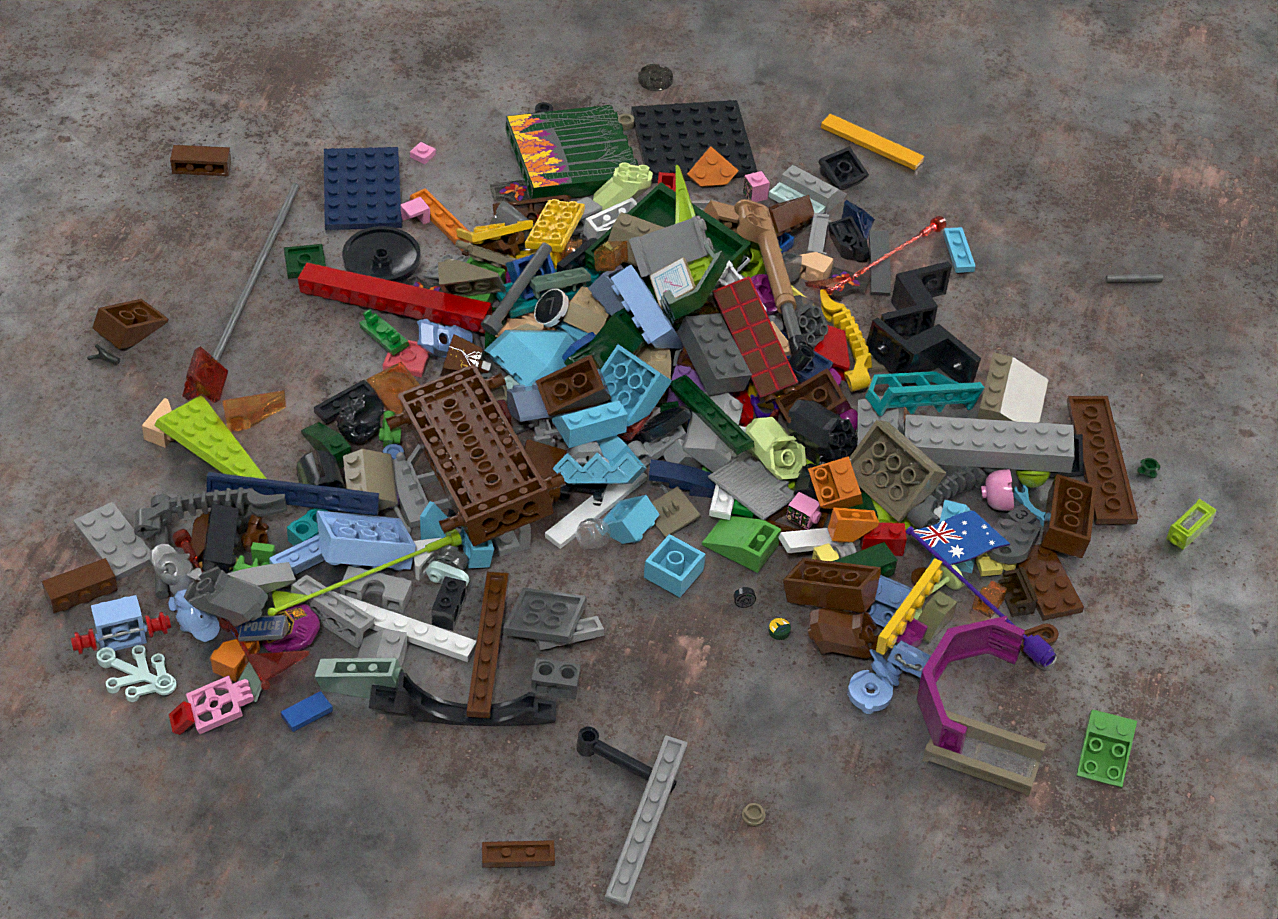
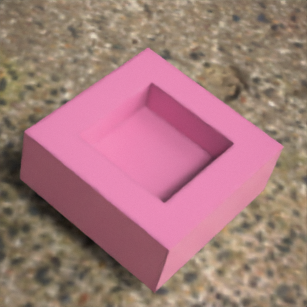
M422 142L410 151V157L423 164H426L436 155L435 148Z

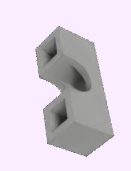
M348 566L342 581L368 570ZM375 572L341 586L340 594L364 601L367 595L377 593L382 595L383 609L404 614L412 596V581Z

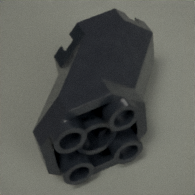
M797 400L789 410L788 417H791V423H787V430L790 435L797 439L795 441L803 443L828 460L848 457L858 443V437L855 435V430L850 420L842 419L816 401Z

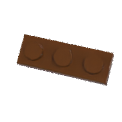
M554 840L482 842V868L555 866Z

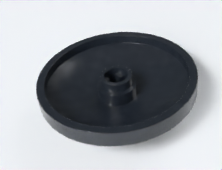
M378 226L363 229L352 235L343 247L342 259L344 268L348 272L400 283L416 272L420 265L421 253L418 242L407 232L394 227Z

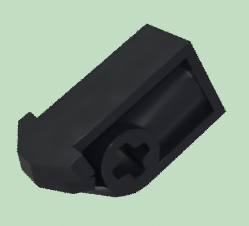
M852 216L828 223L830 238L842 258L854 259L856 261L869 259L870 254L867 240L862 236Z

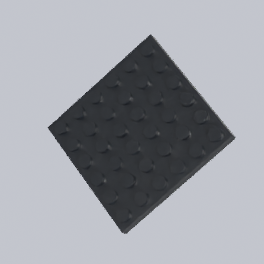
M737 100L631 106V115L634 117V127L643 165H647L649 171L653 173L651 184L658 183L659 172L676 173V165L680 167L684 181H692L686 174L710 146L739 170L733 178H745V175L758 172Z

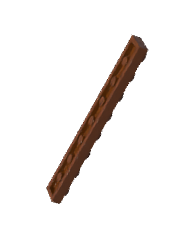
M487 571L467 705V717L490 718L509 573Z

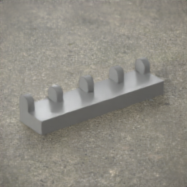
M399 452L396 455V459H393L396 491L399 494V504L407 523L412 528L420 526V515L425 509V501L423 496L419 494L418 484L412 478L411 468L406 464L404 453Z

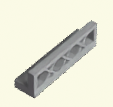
M305 575L292 584L291 593L309 595L326 587L310 576ZM332 590L304 601V604L308 605L318 615L320 625L356 648H359L362 644L364 631L374 625V617ZM314 607H316L317 609H319L321 615L317 613V611H316V609H315ZM331 618H333L334 620H336V622H337V624L339 625V627L334 624V622H333V620H332ZM349 629L356 633L355 637L351 635Z

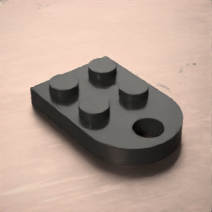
M1000 518L994 529L1010 543V546L993 549L987 552V555L991 559L1005 564H1015L1026 560L1040 536L1041 527Z

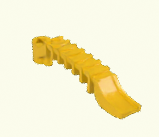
M825 288L821 289L820 298L823 315L828 322H832L833 327L845 331L846 340L856 363L854 370L844 372L848 387L851 392L867 388L871 382L868 369L872 368L871 353H868L869 349L866 346L862 332L859 331V326L855 323L854 316H851V311L847 310L844 304L833 301L828 296Z

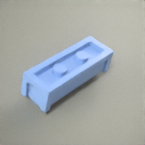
M319 534L270 557L269 563L289 562L295 575L324 561Z

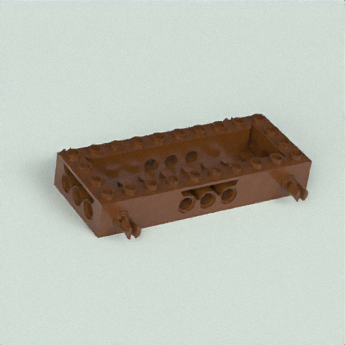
M475 364L399 393L398 397L402 407L401 414L385 418L390 431L403 424L409 425L455 511V516L439 521L443 533L446 534L462 526L473 546L554 514L548 491L566 485L561 472L547 479L540 477L491 393L492 389L506 385L502 373L489 379H484Z

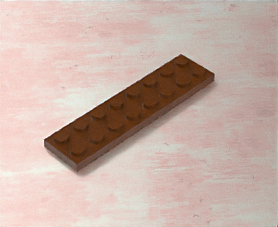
M1068 396L1067 405L1074 433L1083 434L1085 482L1097 486L1093 515L1095 524H1137L1138 515L1108 396Z

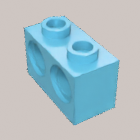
M461 528L460 536L463 551L469 559L467 562L468 568L490 567L494 552L491 539L473 546L464 528Z

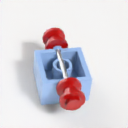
M136 595L91 605L96 629L95 637L92 628L85 635L74 632L75 637L71 638L73 651L78 650L79 655L83 654L84 649L90 647L93 651H97L96 641L99 643L100 649L109 647L116 651L147 643L145 637L147 630L149 638H152L154 632L162 631L164 635L168 634L167 629L171 628L168 615L164 616L163 612H159L158 618L154 619L146 615L145 622L143 623Z

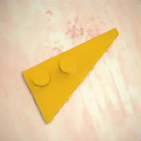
M533 220L517 221L516 224L505 226V223L475 226L473 232L458 228L456 232L457 237L468 240L472 244H481L485 239L497 240L502 235L533 228Z

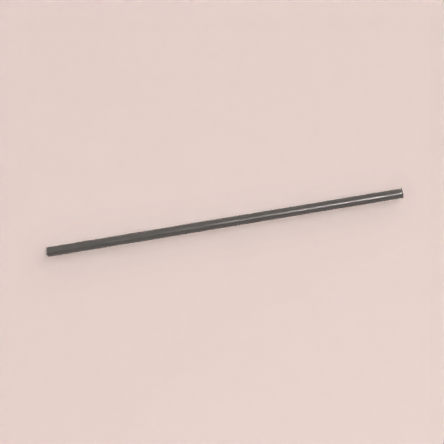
M293 183L204 372L200 381L202 387H207L296 196L299 189V184Z

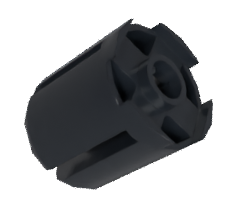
M317 450L318 469L312 451L306 453L298 460L296 473L299 483L346 489L337 460L331 453Z

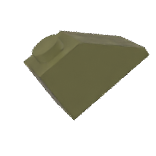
M938 591L931 598L917 619L928 626L922 639L928 644L953 619L957 601L941 591Z

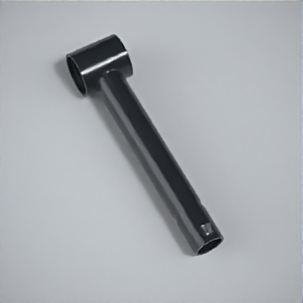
M586 726L580 729L576 746L577 752L580 755L589 757L597 754L642 779L649 780L653 770L652 767L599 740V733L595 728ZM674 780L670 793H672L677 784L676 780Z

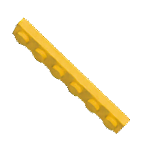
M934 558L880 633L876 652L884 655L889 648H893L897 636L904 633L907 622L913 620L916 609H921L926 595L930 596L934 589V584L940 582L943 576V571H941L942 561Z

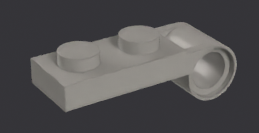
M680 425L657 439L643 444L640 441H633L628 446L644 466L650 464L651 459L657 460L663 456V453L678 439L685 440L686 431Z

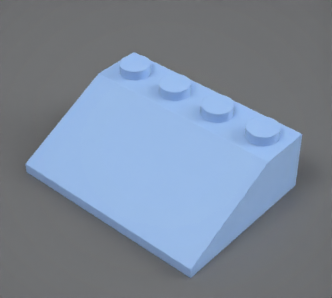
M629 265L611 277L614 285H612L613 290L617 296L622 295L624 298L622 304L627 312L632 311L634 314L632 320L637 328H643L644 333L642 336L648 344L652 343L655 348L682 349L683 344L633 266Z
M317 511L321 553L325 561L331 565L342 563L353 567L365 565L376 568L415 552L416 545L400 518ZM413 557L389 568L398 571L411 569Z

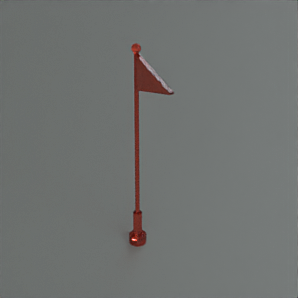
M942 216L934 217L931 219L930 225L920 230L918 235L851 276L805 282L808 287L826 290L828 295H832L836 289L918 238L925 237L933 231H942L946 228V220Z
M186 529L176 531L172 536L175 546L182 548L186 554L189 553V561L196 568H200L203 573L197 561L198 557L190 545L192 537ZM227 621L260 679L263 690L270 688L268 680L307 657L310 651L250 654L244 642L238 640L239 633L236 628Z

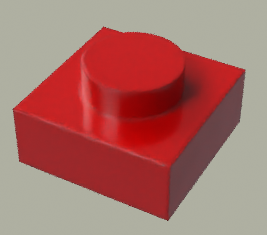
M183 701L169 713L173 733L180 735L195 722L191 703Z

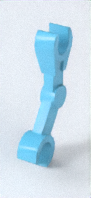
M1025 485L1022 487L1023 493L1019 492L1015 486L1013 496L1036 515L1037 519L1040 520V524L1044 527L1046 512L1038 510L1030 503L1028 488Z

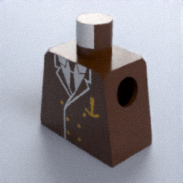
M453 334L440 376L448 375L473 364L476 365L479 372L485 374L489 372L491 363L480 359L483 351L481 347Z

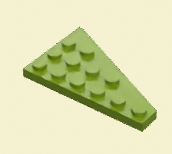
M200 395L156 420L154 426L223 474L266 479L203 396Z

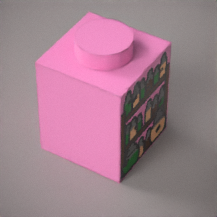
M762 171L745 175L743 193L748 200L754 202L767 200L770 182Z
M798 492L788 505L786 519L809 530L813 523L817 524L822 514L820 512V504L818 501Z

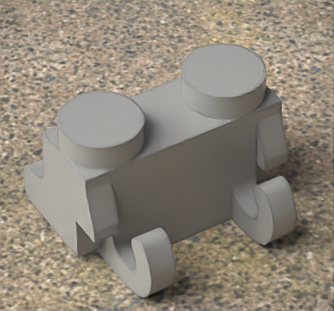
M554 417L527 421L529 427L533 426L534 441L555 446L556 441L553 439V436L557 435L559 440L562 439L557 429H551L549 420H552Z

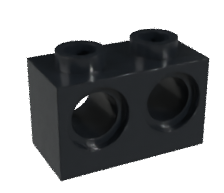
M447 576L444 577L431 609L433 626L451 631L454 630L466 599V581Z

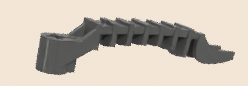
M965 466L961 471H955L952 476L948 475L945 480H941L930 495L919 505L911 509L907 520L918 529L937 524L940 518L933 512L935 507L938 508L942 502L944 503V500L954 497L957 492L959 494L962 493L965 487L971 490L976 485L981 489V486L985 485L988 475L994 471L1002 470V468Z
M239 487L237 490L227 488L225 491H202L200 494L189 493L186 496L165 497V500L156 507L142 508L135 512L134 533L138 537H150L154 533L160 532L162 525L172 522V513H177L180 519L184 518V511H189L191 516H196V509H201L204 514H208V508H211L212 504L228 507L236 505V508L239 509V515L244 514L245 504H250L251 513L258 517L279 514L287 511L285 494L263 495L257 493L252 488L243 489V487Z

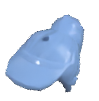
M187 589L177 591L174 597H170L168 602L171 611L177 610L176 618L179 625H181V631L192 633L196 639L203 642L210 641L218 635L220 624L216 615L196 609L190 605L184 598Z

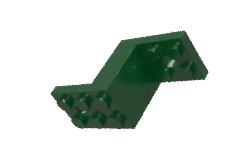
M624 307L610 317L588 346L569 356L564 361V364L568 366L592 355L601 370L618 344L636 355L646 344L642 336L644 330L642 327L637 328L632 320L634 314L632 311L627 312Z

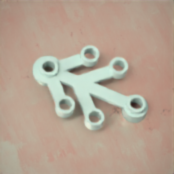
M136 645L132 648V656L137 661L138 667L117 659L112 648L105 647L97 652V661L103 668L114 667L129 674L120 678H109L106 681V688L109 693H117L123 686L143 681L150 683L140 687L130 686L126 689V699L129 702H135L141 695L153 692L159 695H168L176 689V680L166 673L165 657L160 653L154 654L151 657L152 667L157 671L158 676L149 673L145 659L146 649L142 645Z

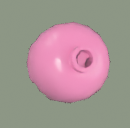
M1010 469L992 472L986 478L985 486H981L982 499L986 498L988 505L998 511L1014 509Z

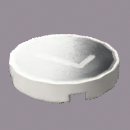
M551 289L543 294L535 307L534 317L536 321L543 324L544 327L556 325L559 322L558 319L561 316L564 317L569 306L568 296L559 289Z

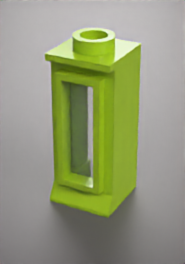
M1199 498L1174 524H1171L1166 539L1184 550L1212 524L1217 510Z

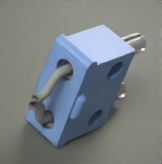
M901 640L897 646H893L887 660L899 666L903 671L910 672L921 678L922 670L931 655Z

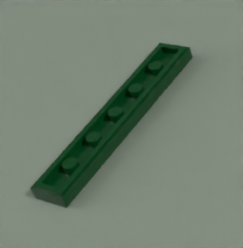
M686 374L670 383L669 388L736 455L755 447L754 441Z

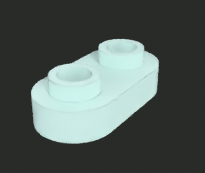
M432 561L426 570L429 579L435 583L442 584L445 576L466 581V586L470 580L464 571L438 561Z

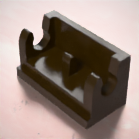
M1024 567L1003 572V577L1009 578L1000 579L997 584L1011 617L1034 614L1038 599Z

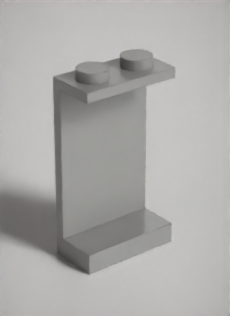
M694 216L686 221L629 239L641 277H647L682 257L687 262L707 256L704 245L708 243L711 249H713L710 238L706 237L704 230H707L704 219H700V216Z

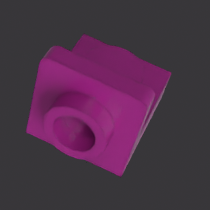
M913 618L911 622H907L904 633L897 636L896 642L899 643L902 640L913 647L920 646L928 626Z

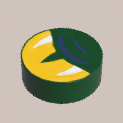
M775 618L769 623L768 632L772 638L784 640L789 637L791 625L786 619Z

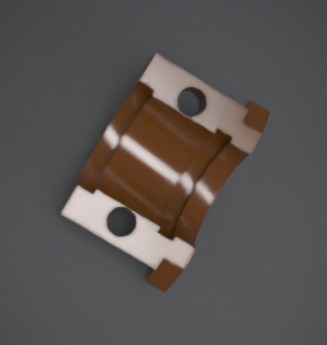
M523 231L508 235L507 244L503 240L491 242L488 249L504 255L511 252L513 257H515L516 253L521 254L518 244L524 242L525 236Z

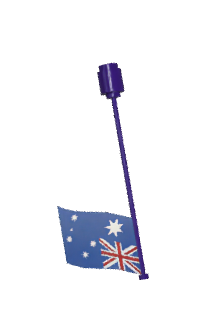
M967 511L956 514L932 526L917 530L910 526L906 530L909 536L912 535L933 556L942 561V564L999 617L1005 616L951 566L972 560L993 549L1010 546V543L975 511ZM1007 618V621H1006V622H1007V623H1010V624H1012V625H1014V624ZM1024 634L1023 651L1038 665H1042L1044 668L1049 666L1057 656L1054 653V649L1039 635L1027 637Z

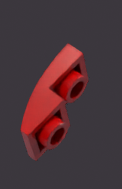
M744 389V391L735 392L733 397L743 404L739 426L747 427L752 422L754 413L750 397L746 389Z

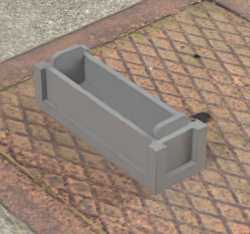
M814 213L807 253L818 252L826 256V252H823L826 232L829 230L828 223L832 222L828 220L829 215Z

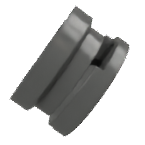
M448 545L441 549L435 561L464 571L469 559L464 552L460 553L457 551V547Z

